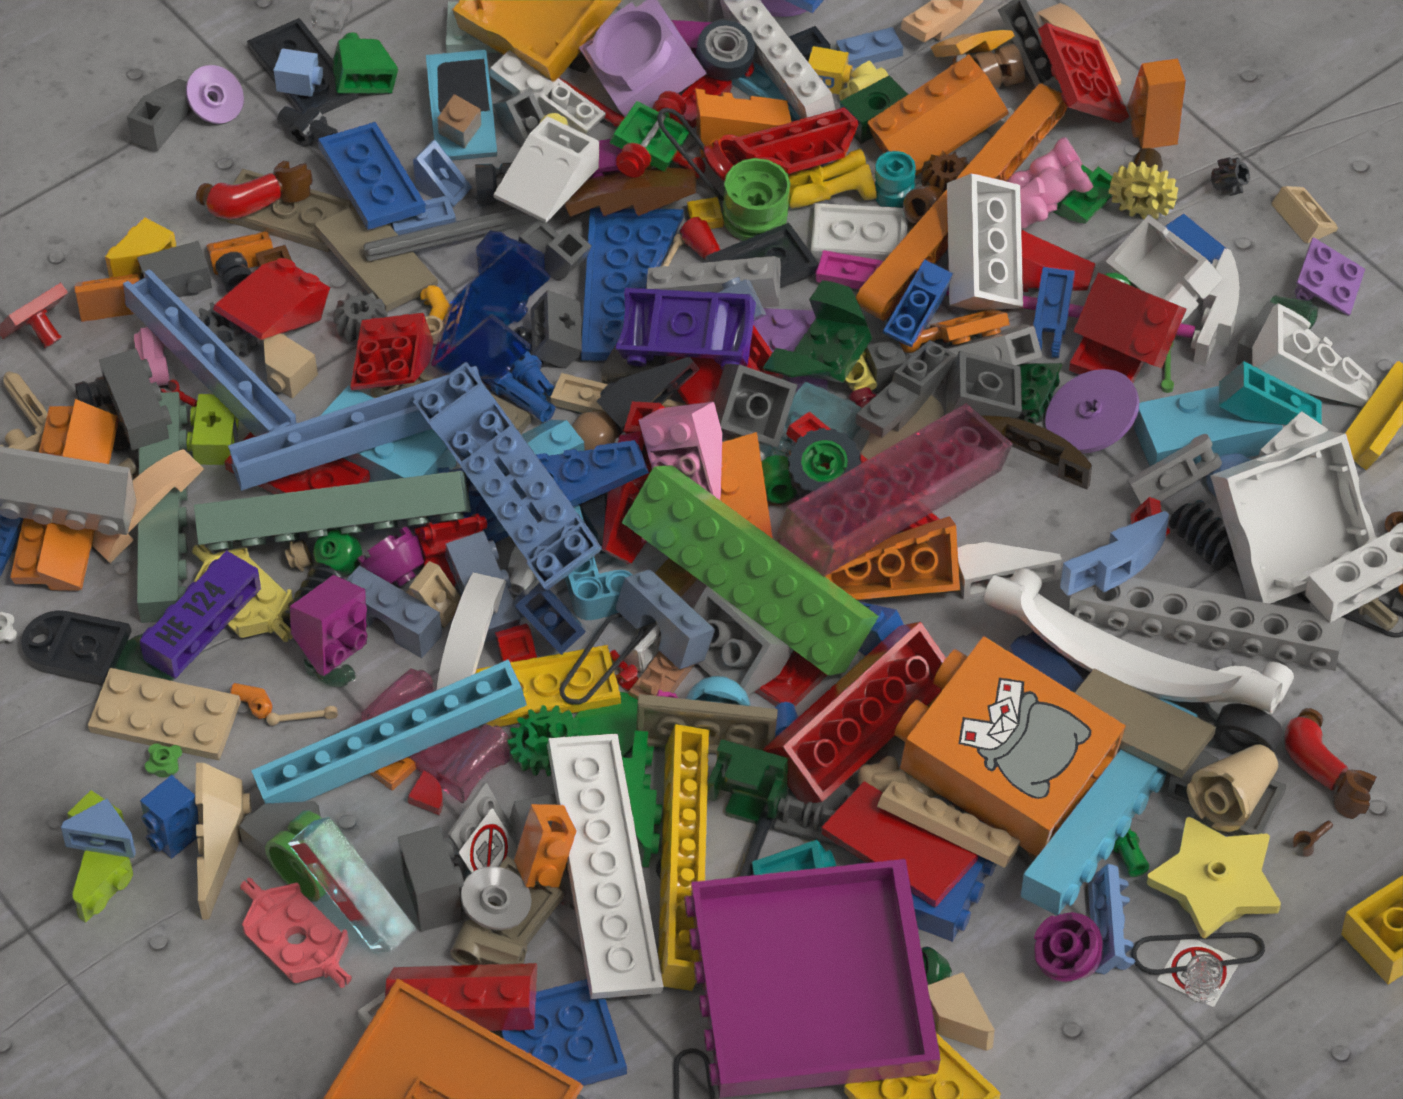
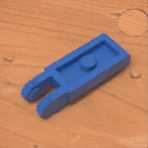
M1043 267L1033 326L1035 327L1040 350H1042L1043 332L1055 333L1051 353L1052 357L1059 358L1062 337L1066 333L1075 271Z

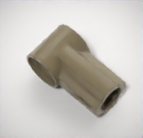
M466 920L450 954L461 965L523 964L527 953V944L494 934L491 929L485 928L473 920Z

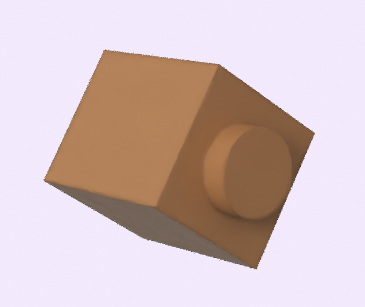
M455 94L437 118L439 134L463 148H466L481 126L480 109Z

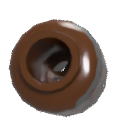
M932 185L913 188L906 194L903 200L905 217L910 223L916 225L944 192Z

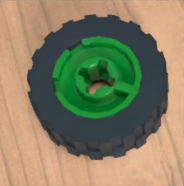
M818 428L819 430H811L805 436H800L797 439V443L790 449L791 455L788 456L789 478L791 479L793 489L797 490V494L801 498L804 497L808 502L819 503V505L830 503L833 505L837 504L840 500L844 501L849 498L848 495L854 493L857 489L862 472L861 454L857 450L856 443L853 440L851 441L847 434L837 432L836 429L832 428L831 430ZM828 463L830 464V469L826 470L820 464Z

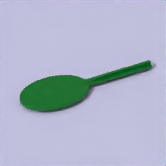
M620 692L621 704L580 711L575 718L580 723L583 736L618 734L621 756L625 757L632 750L634 731L637 727L638 700L629 696V693Z

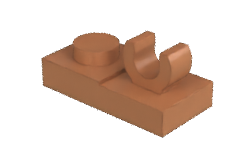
M659 651L645 672L631 688L629 696L638 700L639 694L656 696L658 690L674 693L694 667V664L679 669Z

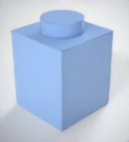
M282 49L274 68L276 91L312 97L316 85L321 84L323 77V68L319 67L317 54Z

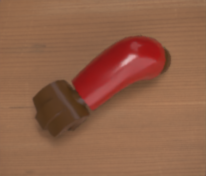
M283 160L274 168L273 173H268L242 184L230 185L220 182L213 186L209 183H203L197 189L196 200L200 205L207 206L209 213L216 217L229 220L237 219L255 213L280 198L284 202H298L308 198L311 194L310 185L313 182L312 173L307 168L306 163L290 168L289 162Z
M1305 708L1301 710L1298 717L1291 719L1285 727L1284 744L1286 752L1303 771L1332 791L1336 787L1338 788L1334 795L1333 803L1340 814L1350 819H1354L1360 814H1366L1371 799L1369 792L1377 777L1362 770H1348V766L1331 753L1322 742L1323 733L1321 726L1323 724V717L1320 712L1312 708Z

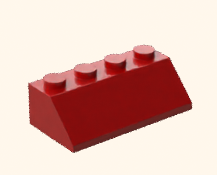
M537 963L393 967L386 979L385 998L396 980L399 979L489 1031L534 1030Z

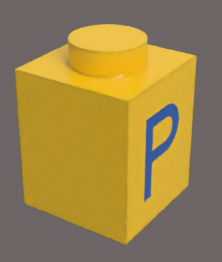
M813 46L808 63L832 94L839 95L845 83L852 79L853 66L848 65L849 52Z

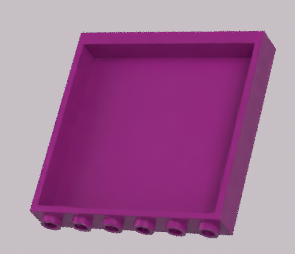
M906 859L691 882L690 895L684 897L686 916L693 917L695 928L689 929L691 950H698L699 962H694L696 984L703 983L704 995L699 996L701 1018L708 1017L709 1029L704 1030V1042L706 1052L713 1051L714 1063L709 1064V1076L711 1086L718 1085L719 1098L938 1073L941 1058Z

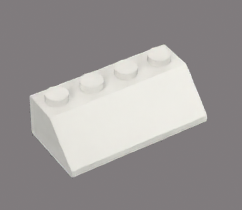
M972 173L947 183L949 272L953 273L949 285V304L970 310L1023 307L1020 185Z

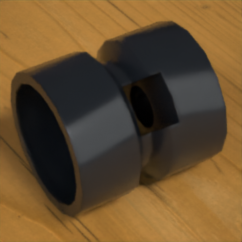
M513 162L501 163L499 168H495L492 163L475 164L477 204H494L497 199L494 198V193L497 190V179L504 178Z

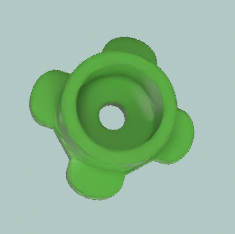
M156 743L149 747L150 757L149 761L145 763V770L148 773L165 778L178 772V758L182 756V749L178 745L167 747Z

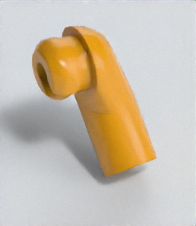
M429 285L421 291L420 298L421 300L426 299L424 304L431 305L432 307L428 316H436L443 322L450 304L441 288Z

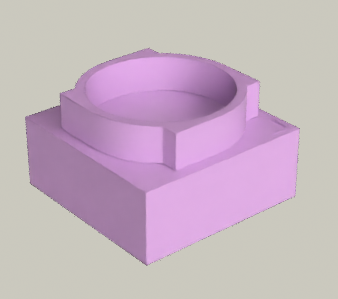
M646 0L638 7H635L632 2L608 18L600 26L595 37L579 47L624 117H626L636 101L652 108L662 92L673 91L679 93L707 74L657 0Z

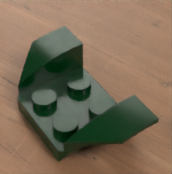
M822 280L809 298L816 317L793 352L776 348L763 366V370L788 377L806 376L843 383L872 340V336L851 288L839 283Z

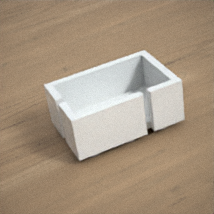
M1150 215L1142 221L1106 260V263L1113 271L1127 277L1133 287L1186 308L1187 310L1182 322L1199 305L1196 300L1199 297L1204 300L1223 279L1204 256L1171 231H1168L1166 227Z

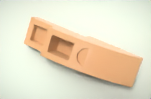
M932 0L902 19L901 30L924 43L932 37L941 41L961 25L984 0Z

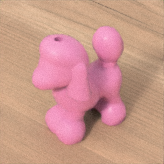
M1066 137L1058 140L1055 147L1049 153L1035 159L1028 170L1017 171L1006 181L1020 185L1021 229L1027 228L1033 223L1045 221L1049 213L1057 210V203L1062 201L1069 192L1076 190L1084 193L1093 188L1089 177L1081 169L1082 161Z

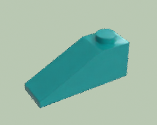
M1245 361L1219 381V407L1245 420L1288 425L1299 413L1303 412L1322 425V401Z

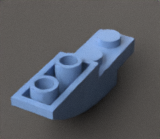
M1163 511L1126 527L1119 528L1110 533L1108 545L1064 562L1060 588L1067 595L1096 585L1102 592H1106L1132 578L1155 557L1166 538L1169 514Z

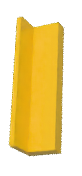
M1400 361L1393 365L1345 432L1354 462L1365 470L1378 459L1403 424V363Z

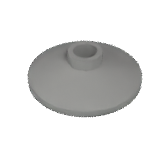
M480 868L466 878L461 889V903L466 914L474 922L488 929L506 930L513 928L525 920L531 908L529 888L525 886L521 877L505 868ZM489 902H494L498 906L491 905Z

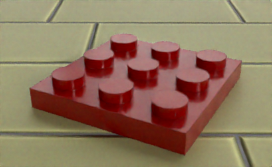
M1049 23L1037 29L1042 40L1041 47L1048 55L1052 65L1051 72L1055 79L1058 80L1062 90V99L1069 108L1118 123H1122L1129 118L1099 40Z

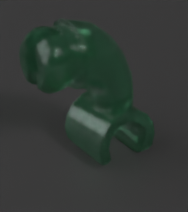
M304 658L306 673L310 676H316L318 680L326 685L343 687L356 678V673L349 664H344L341 668H335L325 676H322Z

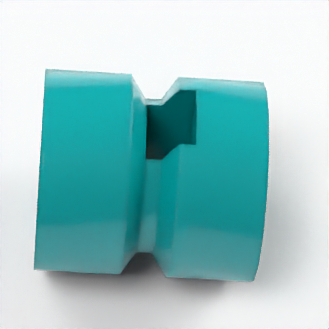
M890 151L882 154L877 159L875 164L877 197L875 200L880 206L903 208V200L906 194L915 188L916 165L910 155L900 151Z

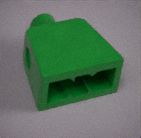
M355 32L347 33L342 39L338 40L333 58L337 93L393 92L399 69L379 40L360 39L359 35Z

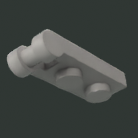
M1202 434L1195 437L1189 445L1128 479L1127 481L1139 504L1141 505L1148 497L1160 500L1161 502L1218 469L1222 465V461L1218 453L1213 452L1211 448L1213 443L1209 435ZM1200 455L1202 459L1195 465L1193 459Z

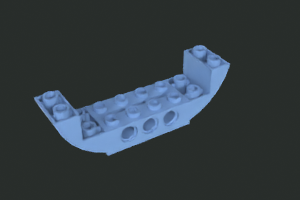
M467 362L413 401L428 424L443 440L524 555L528 561V566L546 590H549L602 550V547L588 526Z

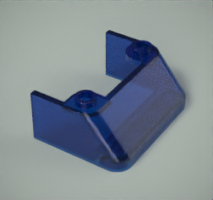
M511 245L453 298L444 320L431 365L442 374H450L467 362L470 367H477L480 378L495 379L496 377H504L511 369L512 364L531 347L527 341L508 326L514 321L516 323L520 322L525 317L529 309L526 306L529 297L549 281L551 275L516 246Z

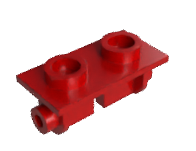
M473 514L472 517L458 519L457 521L437 524L426 523L425 527L415 528L414 531L418 536L425 557L445 554L446 543L487 529V520L485 516Z

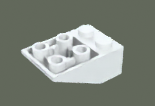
M546 116L528 135L494 193V198L546 223L599 168V141Z

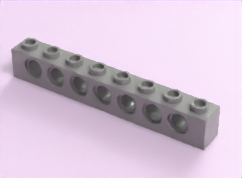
M1132 577L1106 592H1102L1096 585L1071 594L1069 613L1087 623L1107 625L1115 629H1128L1143 632L1150 636L1158 635L1177 639L1181 642H1193L1216 649H1228L1251 656L1258 655L1278 659L1286 663L1293 662L1312 666L1316 669L1336 671L1346 620L1338 618L1330 623L1319 613Z

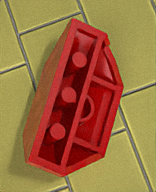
M843 107L733 138V144L746 158L770 160L780 165L789 175L796 171L845 158L858 127V120Z

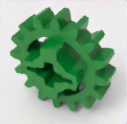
M542 705L540 713L536 714L530 709L528 710L529 718H517L520 727L510 729L512 738L508 740V745L514 762L519 763L522 771L530 768L533 775L537 776L540 770H545L546 775L551 776L552 772L547 749L549 738L566 737V733L567 737L583 736L578 719H573L570 710L561 713L560 707L555 705L552 711H547L546 706Z

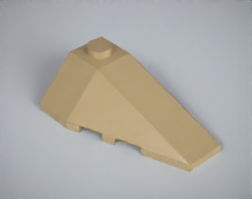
M201 762L196 763L195 787L199 824L196 825L198 852L199 855H202V857H197L198 903L202 920H208L241 840L239 825L245 818V814L252 812L250 793L244 794L241 779Z

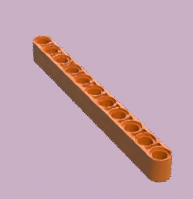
M1043 83L1039 84L956 179L972 173L1007 181L1065 114L1068 106L1062 99V93ZM947 190L860 288L856 296L860 309L882 321L887 320L897 308L924 259L935 264L948 250Z

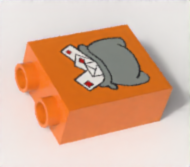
M983 636L969 656L954 649L944 660L933 681V684L942 689V692L933 704L928 707L919 700H915L901 718L894 734L905 742L900 769L975 816L983 823L995 829L1008 832L1010 836L1020 840L1019 846L1037 857L1117 755L1126 725Z

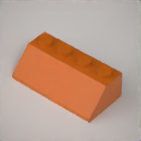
M967 55L867 123L875 143L883 153L900 151L914 159L916 165L915 176L922 172L924 162L929 161L931 154L940 156L942 151L947 155L1007 116L1009 112L985 72L970 55Z

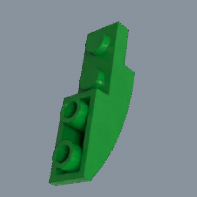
M635 730L631 758L622 757L641 866L649 868L651 854L658 855L660 834L653 833L654 825H660L662 805L656 804L657 790L650 789L651 774H645V766H652L654 746L647 745L648 731Z

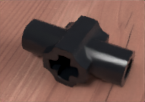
M284 106L277 117L278 124L286 127L289 136L294 139L296 144L305 147L307 144L309 145L313 140L318 142L319 138L338 133L337 129L327 124V118L321 114L320 110L312 106L309 109H305L302 113Z

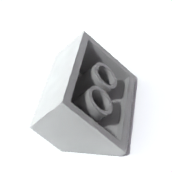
M706 586L693 608L715 629L705 660L697 664L710 676H722L736 681L746 691L748 696L779 675L793 652L792 648L708 586Z

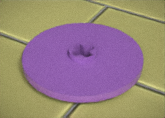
M1100 369L1083 373L1068 381L1054 395L1046 412V428L1070 442L1082 454L1102 450L1122 438L1133 425L1139 411L1138 392L1131 380L1120 372Z

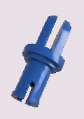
M517 339L510 340L516 355L504 344L501 352L509 366L513 369L514 379L518 382H526L530 389L543 399H547L543 394L544 392L550 397L555 387L540 371L542 365L540 359L536 355H530Z

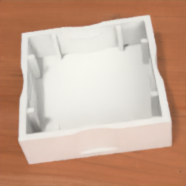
M1328 431L1210 475L1244 592L1248 600L1271 604L1306 590L1308 576L1315 568L1326 566L1336 561L1343 553L1352 552L1364 546L1371 538L1376 537L1370 516L1361 499L1359 477L1345 433Z

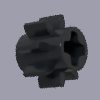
M1227 157L1217 160L1219 167L1211 172V182L1214 188L1221 191L1223 196L1243 193L1242 185L1248 184L1250 180V172L1247 165L1240 162L1238 157L1232 159Z

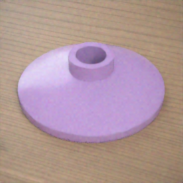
M215 65L203 66L195 70L187 81V101L194 113L201 119L214 124H224L233 120L240 113L244 103L243 90L237 78L228 70ZM207 94L214 98V102L208 98Z

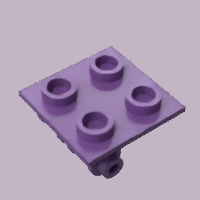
M1313 237L1296 282L1298 285L1295 289L1296 298L1300 302H1307L1314 296H1317L1349 316L1365 268Z

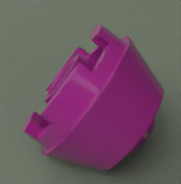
M407 526L399 530L403 536L390 535L367 550L370 554L368 559L365 555L357 558L363 568L392 585L397 583L399 587L415 578L416 575L413 571L424 564L418 536H413Z
M1074 912L1063 913L1055 917L1052 915L1046 918L1035 932V960L1040 970L1049 978L1061 982L1077 981L1091 976L1098 969L1102 960V936L1098 926L1089 917Z

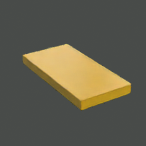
M608 645L592 647L565 688L567 697L574 700L584 698L612 666ZM585 649L565 652L562 655L559 653L511 662L510 664L520 683L527 705L487 722L486 728L490 729L517 724L518 717L529 718L528 710L530 709L536 714L540 713L542 705L546 706L547 711H552L554 706L558 705L561 713L566 710L575 713L621 704L615 672L613 671L587 702L573 705L561 698L559 689ZM490 667L476 669L475 674Z

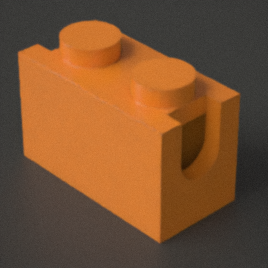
M531 804L514 858V862L526 887H534L536 881L543 886L559 887L577 832L565 805ZM548 821H552L551 828L548 824Z

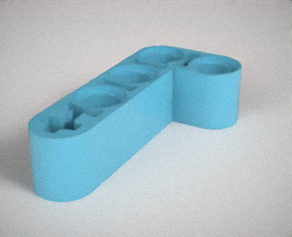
M577 505L574 508L583 520L580 507ZM594 556L565 577L576 616L583 620H596L619 613L615 608L624 579L633 574L626 570H614L599 574Z

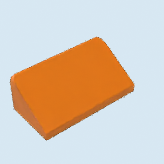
M266 231L206 245L215 275H218L215 267L216 262L226 253L235 251L242 253L248 262V268L258 266L255 253L273 248L270 236Z

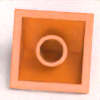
M139 273L77 282L74 288L81 322L134 314L125 305L123 283L129 281L131 284L140 281Z

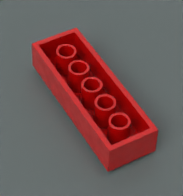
M921 621L901 625L769 743L763 751L788 758V787L799 801L804 802L805 805L808 802H823L895 736V730L901 718L915 700H919L925 705L934 700L942 692V689L935 686L933 681L946 657Z

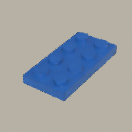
M376 122L318 139L320 151L368 230L425 212L426 203Z

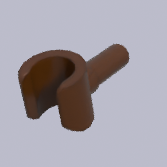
M1327 820L1311 833L1308 831L1297 832L1293 838V848L1302 842L1308 843L1309 845L1303 849V856H1311L1314 852V843L1333 827L1332 822Z

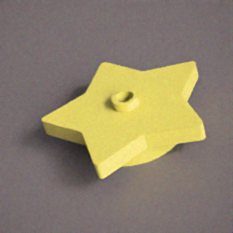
M1187 817L1180 853L1151 871L1147 876L1148 886L1178 900L1180 905L1191 915L1202 938L1208 937L1225 922L1236 920L1245 914L1279 913L1281 906L1280 900L1262 872L1269 845V834L1225 837L1197 820Z

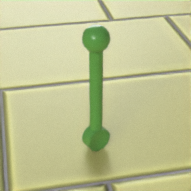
M1171 348L1164 362V380L1161 383V390L1165 393H1170L1174 389V382L1171 380Z

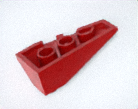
M1021 230L1023 292H1028L1029 288H1040L1043 267L1075 271L1072 291H1088L1096 263Z
M642 430L620 435L617 443L635 440L640 447L649 473L608 491L602 551L626 564H632L647 542L622 523L652 471Z

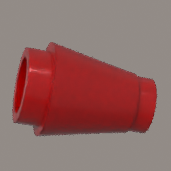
M693 217L681 227L682 241L703 259L706 260L707 255L721 250L706 220H702L700 217Z

